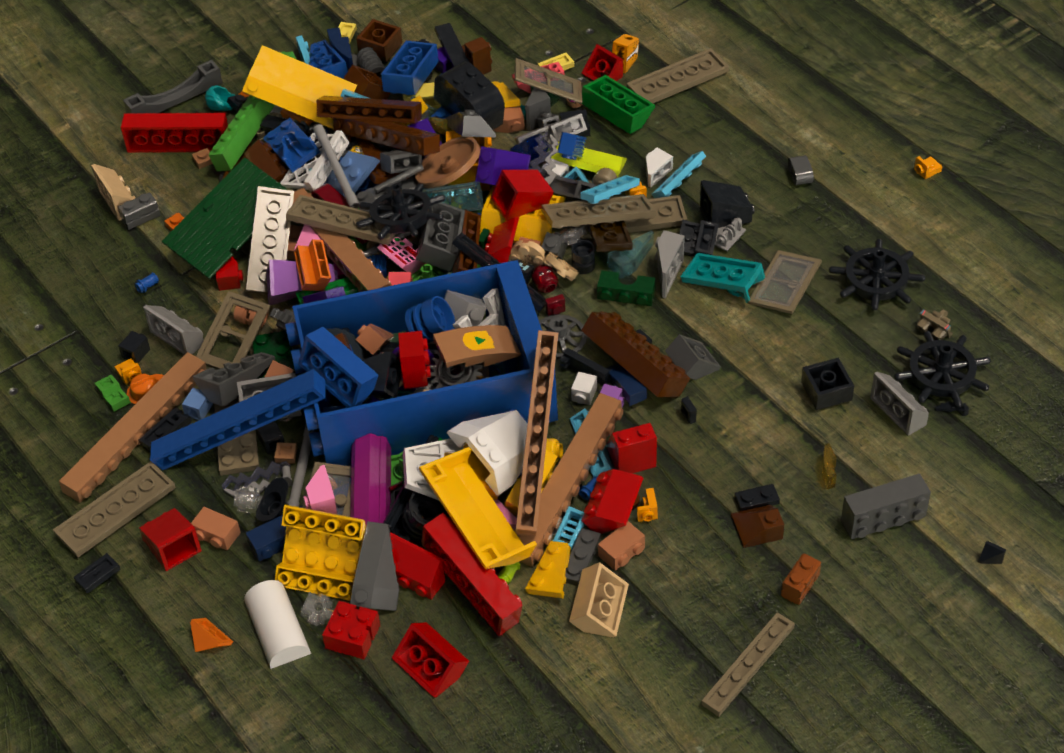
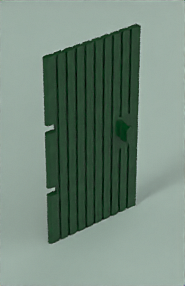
M244 157L162 240V243L208 279H211L233 256L230 250L233 248L235 251H238L252 236L258 186L288 189Z

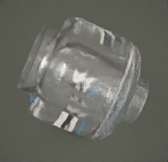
M242 486L239 490L235 491L234 506H237L239 512L256 513L263 495H260L258 488Z

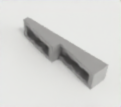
M582 113L517 136L514 139L519 153L526 154L553 143L550 139V134L558 142L561 139L562 132L575 135L587 130Z

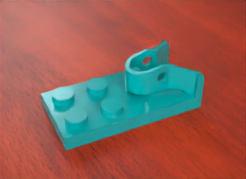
M697 253L680 277L682 282L726 289L730 294L742 297L748 303L750 301L749 288L753 284L763 281L765 274L762 263Z

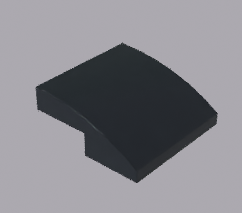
M682 220L679 234L685 236L684 255L694 257L697 253L713 255L719 224L701 220L700 224Z

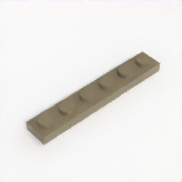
M777 612L701 700V705L720 717L794 629L795 623Z

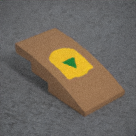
M471 326L433 334V340L446 367L464 363L465 367L483 363L485 367L521 356V352L507 326Z

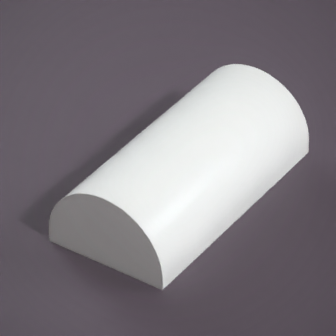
M268 580L250 588L244 597V601L270 669L310 655L311 651L284 585L276 580Z

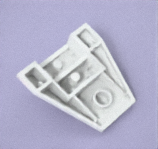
M517 410L464 421L447 432L459 449L468 444L491 474L485 479V482L497 496L512 487L523 469L527 422Z

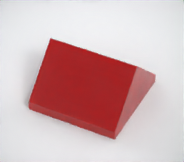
M596 44L582 74L593 81L604 75L618 81L623 77V59Z

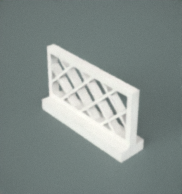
M336 130L334 134H327L339 160L349 141L342 131ZM312 133L310 137L315 141L317 137L315 133ZM319 141L315 143L317 147L321 146ZM320 148V153L313 157L315 158L314 161L308 164L305 163L303 167L293 173L289 169L280 184L285 188H304L310 192L322 186L333 170L323 148ZM307 171V173H305L304 175L300 177L298 176L299 174Z

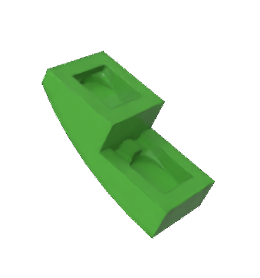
M112 375L95 382L98 391L113 411L131 403L129 397L121 389L119 382Z

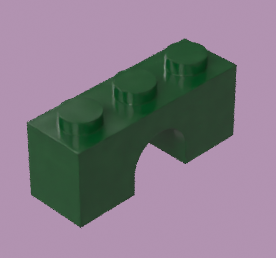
M601 270L597 284V299L652 306L656 291V278L638 275L637 280L633 284L625 285L620 282L618 272Z

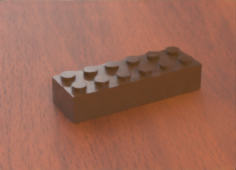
M603 311L591 312L581 330L585 335L657 397H680L690 380V377L685 374L686 371L683 368L673 364L670 357L660 353V349L657 346L647 342V338L634 331V327L631 324L621 320L622 317L619 314Z

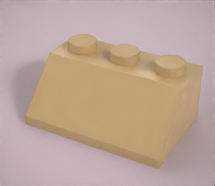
M93 164L91 167L98 190L118 221H120L121 217L118 206L136 197L131 196L128 185L124 186L125 183L122 176H118L115 170Z
M600 562L582 569L569 622L585 633L616 637L629 584Z

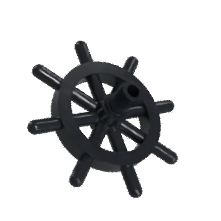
M421 183L414 189H402L401 184H393L390 187H385L384 192L386 194L377 198L373 203L360 202L359 207L369 210L370 217L357 221L356 227L362 228L373 224L380 231L377 235L379 240H383L388 233L401 234L410 232L413 237H416L418 235L417 229L426 224L429 219L443 220L444 216L441 213L432 212L431 205L445 201L446 197L441 194L429 198L428 195L421 192L424 189V185Z
M881 239L875 241V247L862 249L858 252L849 245H845L844 251L851 256L847 261L846 267H829L830 273L845 275V280L849 287L842 290L840 296L845 298L854 292L865 299L871 300L872 310L879 308V301L892 299L896 296L906 304H909L911 298L903 292L908 281L923 282L926 277L923 274L909 273L906 261L913 257L914 253L912 251H907L900 256L891 250L882 248L883 241ZM860 264L865 269H858L855 267ZM896 268L899 272H890V270ZM856 276H864V278L858 280ZM889 279H896L898 281L894 284ZM880 284H884L886 287L880 288Z
M925 331L924 338L926 343L921 344L914 351L902 346L897 348L899 354L910 358L909 371L896 373L894 378L895 380L911 378L914 384L922 390L918 397L920 403L925 402L929 395L951 397L954 405L961 407L962 401L959 394L964 393L971 386L983 391L989 390V385L975 379L977 366L989 364L991 359L990 357L975 359L971 352L963 347L967 340L965 335H961L955 343L947 340H934L931 332ZM932 354L934 360L927 358L925 356ZM955 357L961 360L959 362L953 363V359ZM918 362L929 367L919 369ZM967 368L968 373L966 375L957 370ZM933 374L930 380L925 377L926 375ZM951 377L956 378L960 381L953 383ZM939 380H944L945 384H940L938 382Z

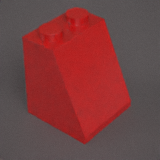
M502 170L491 195V200L504 219L508 221L514 217H520L541 209L544 204H549L554 191L539 170Z
M651 423L611 434L606 444V449L616 470L633 474L656 467L657 436Z
M175 508L139 527L143 541L165 571L172 569L202 551L195 527Z

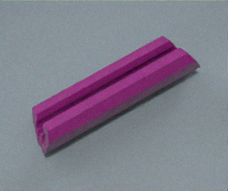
M369 433L355 439L352 445L350 517L363 519L366 525L367 521L383 523L391 504V491L388 489L391 487V446L387 437Z

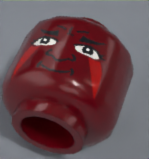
M543 265L538 266L531 277L537 290L544 293L554 291L559 281L553 268Z

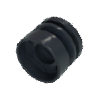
M414 492L401 514V523L404 530L411 537L422 540L423 526L442 513L449 517V514L439 500Z

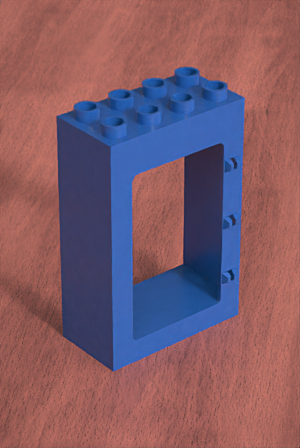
M518 260L292 306L295 322L286 323L285 326L289 345L295 346L300 344L301 347L291 350L296 374L307 372L298 364L307 334L321 327L325 329L349 328L350 332L358 337L357 332L363 325L367 327L369 324L378 326L392 334L402 331L409 332L405 321L407 309L420 303L423 304L424 301L435 296H440L444 299L447 290L483 300V297L490 290L498 288L505 324L513 339L516 340V344L521 352V356L517 357L518 372L323 413V407H331L332 401L331 393L325 388V399L303 408L308 431L319 429V432L309 433L313 456L324 455L326 463L350 466L352 445L355 439L369 433L387 437L391 446L392 456L400 454L405 448L425 444L430 435L440 437L443 440L445 438L451 439L447 432L461 422L505 413L511 408L520 412L528 420L538 330L542 331ZM486 309L485 312H486V318H487L490 314H489L488 310ZM555 370L549 422L558 420Z

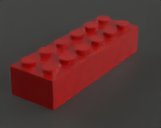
M124 113L121 131L127 153L198 152L206 148L211 152L214 145H216L221 135L227 129L228 123L225 113Z
M442 513L425 524L422 533V546L427 551L442 558L444 572L496 634L500 637L518 624L523 606L521 599L518 595H513L509 590L507 582L495 574L494 568L484 569L463 535L456 528L451 517H447Z

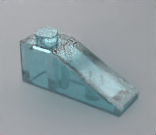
M652 230L632 240V250L608 253V267L613 272H618L620 279L635 272L653 247L654 232Z

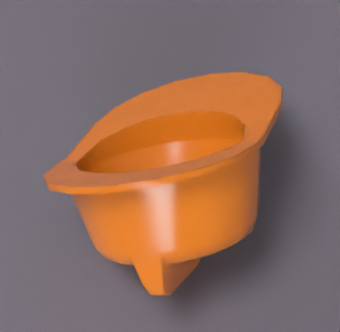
M139 374L135 376L127 390L130 402L136 404L164 375Z

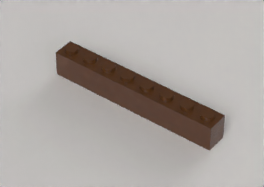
M333 118L335 132L339 130L346 135L423 156L440 152V134L393 122Z

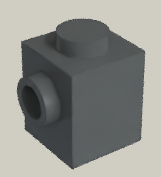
M551 112L541 114L542 117L537 118L539 128L560 121L559 115L552 114Z
M547 232L541 247L546 252V255L552 252L558 256L557 258L562 260L569 243L565 240L563 234Z

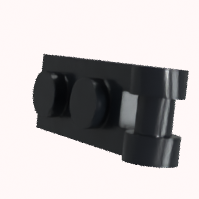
M174 408L139 439L140 445L151 451L152 441L190 425L192 417L188 414H183L179 408Z

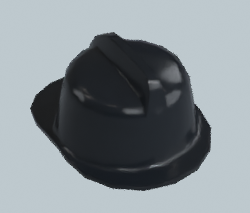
M276 478L266 487L256 510V517L259 521L267 522L283 515L284 505H289L286 500L289 488L284 478Z

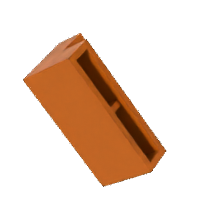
M312 239L309 246L297 245L294 251L301 289L324 291L331 280L323 240Z

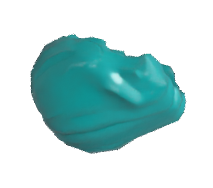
M215 85L206 91L205 101L211 110L230 111L233 108L229 106L227 99L236 95L231 94L224 87Z

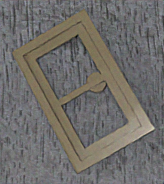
M228 291L196 357L209 366L218 369L224 368L223 364L230 361L210 355L219 333H221L223 337L234 335L244 339L233 362H230L231 364L240 363V359L246 357L270 305ZM234 304L257 312L246 335L232 331L229 326H223Z

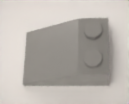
M665 230L661 237L656 239L655 247H657L655 260H657L662 298L666 299L684 261L685 236Z

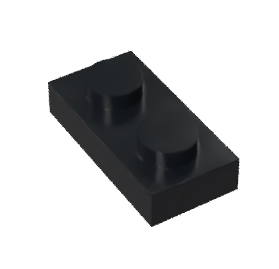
M774 484L735 492L734 495L740 511L766 505L773 506L780 503V498Z
M106 553L73 578L88 594L121 569L119 564Z

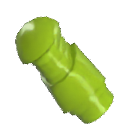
M520 562L504 566L497 576L509 584L515 572L520 570Z

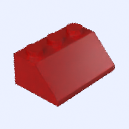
M514 217L496 226L493 234L489 233L485 251L500 263H505L509 260L519 217Z
M616 469L602 472L596 479V485L590 494L589 503L584 509V515L581 520L592 531L601 534L626 526L643 481V477L640 475Z
M390 532L397 582L403 588H409L419 596L432 600L445 583L442 558Z
M427 622L411 623L392 656V659L434 698L438 697L455 683L469 663L466 657Z

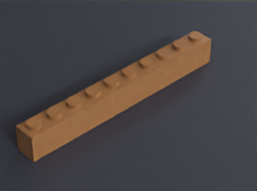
M304 188L294 192L293 204L299 195L311 198L313 196ZM311 227L319 238L323 240L326 254L359 292L392 286L389 279L383 277L380 269L374 267L371 259H367L362 249H358L352 239L350 240L347 235L318 227Z
M538 330L515 531L516 534L536 536L558 342L557 332Z
M187 352L59 480L62 492L79 503L88 498L92 491L102 484L105 478L112 471L116 470L119 463L124 458H127L132 450L140 444L139 439L175 406H178L191 389L197 385L193 380V376L206 370V363Z
M599 393L541 493L536 536L517 534L524 546L533 541L537 543L530 557L519 562L533 567L536 561H540L545 545H549L555 528L558 529L561 524V517L571 505L572 498L578 495L581 482L587 479L591 465H595L599 451L604 449L608 435L611 436L614 432L616 421L622 418L624 410L622 409L621 400Z

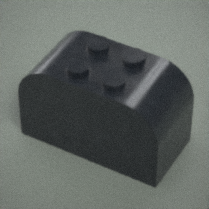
M462 62L435 78L434 99L451 115L465 112V110H475V113L480 115L492 130L503 125L505 103L502 94L470 62Z

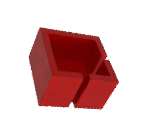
M422 331L398 333L404 389L428 386L427 378H431L430 366H428L430 365L427 338H423Z
M338 601L322 634L325 649L365 660L372 645L371 640H374L380 627L378 611L361 606L358 610L354 604Z

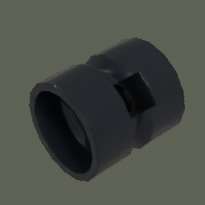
M579 240L573 243L571 248L572 267L579 274L591 273L595 269L594 244L588 240Z

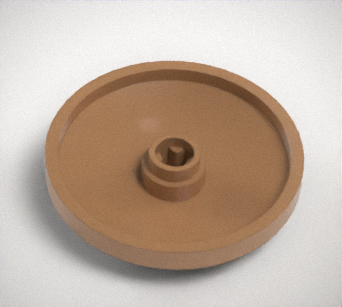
M458 137L441 144L440 152L429 154L422 160L424 170L415 174L418 183L423 184L426 189L438 188L453 182L465 174L477 161L480 155L479 144L473 137Z

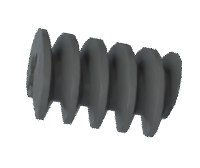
M370 47L361 49L357 54V62L360 67L375 73L382 80L381 73L385 67L377 53Z

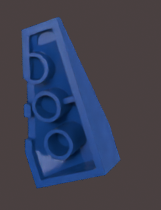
M323 40L311 44L309 65L343 79L348 72L346 62L328 41Z

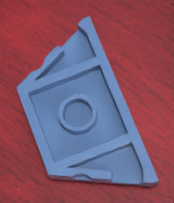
M348 151L339 163L354 193L378 165L380 160L352 151ZM332 171L328 176V184L345 197L335 173Z

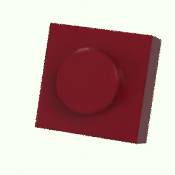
M563 294L545 299V310L548 316L565 312V298Z

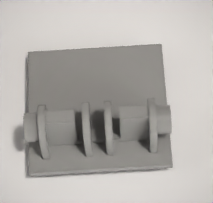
M734 218L731 225L718 228L715 241L716 247L728 251L745 233L746 229L742 228V220L740 218Z

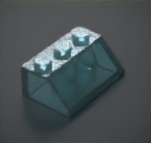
M479 181L423 189V193L428 195L429 198L441 194L445 195L446 199L443 203L468 211L483 209V193Z

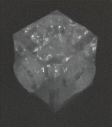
M309 592L301 609V616L307 618V622L312 625L318 626L321 624L324 626L326 620H330L334 611L332 609L333 602L326 595H315Z

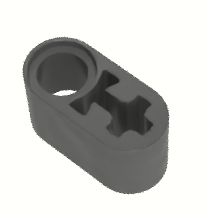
M804 155L788 158V168L794 184L813 183L814 175L808 157Z

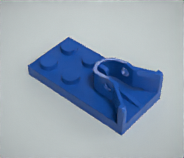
M291 118L283 121L281 125L263 137L265 142L271 145L273 151L292 173L320 153L311 137L308 138Z

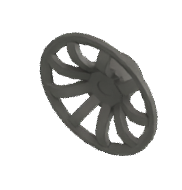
M551 315L539 321L540 326L543 324L547 328L546 331L558 333V341L560 342L562 352L567 349L565 339L572 346L576 347L573 349L575 352H579L584 347L587 335L582 331L574 332L570 330L576 325L582 330L584 325L576 318L568 315ZM567 320H570V321H573V322H572L570 325H568ZM571 336L582 337V340L580 343H577L571 338ZM556 353V358L563 356V353Z

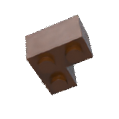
M480 37L462 46L469 62L483 75L492 71V58L490 54L492 49L489 42Z

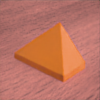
M207 618L191 620L195 652L232 645L233 641Z

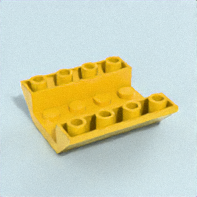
M492 185L482 209L480 233L485 228L489 229L490 233L493 234L496 226L506 222L491 200V195L496 185ZM553 195L549 204L564 203L566 197ZM542 208L519 217L513 243L519 241L520 237L541 241L542 246L546 233H552V227L542 213Z
M284 505L282 526H286L283 558L282 562L276 566L275 580L281 582L285 588L351 601L353 582L366 530L365 520Z

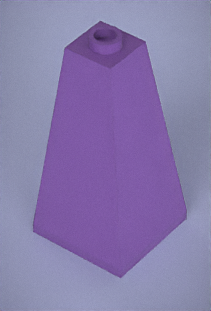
M269 260L267 266L268 304L274 305L297 298L296 292L302 291L296 261ZM328 264L331 274L329 282L338 280V270H334V264Z

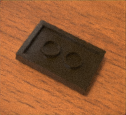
M624 220L615 221L614 223H598L596 225L587 224L596 252L632 250L633 243Z

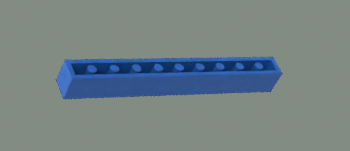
M312 369L152 441L150 461L161 470H165L325 399V379Z

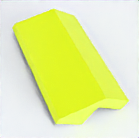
M587 148L583 150V157H577V160L563 158L562 153H556L550 157L571 167H578L579 169L595 173L601 168H609L616 173L617 178L627 160L624 157Z

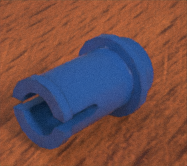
M152 272L142 280L138 279L135 283V288L139 293H145L148 288L159 283V279Z
M594 476L590 482L580 488L579 495L582 499L590 500V494L594 490L598 476Z

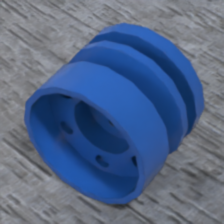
M440 296L432 297L424 301L423 304H417L407 309L405 313L408 331H422L423 338H427L428 343L434 341L433 334L455 329L453 327L455 317L452 309Z

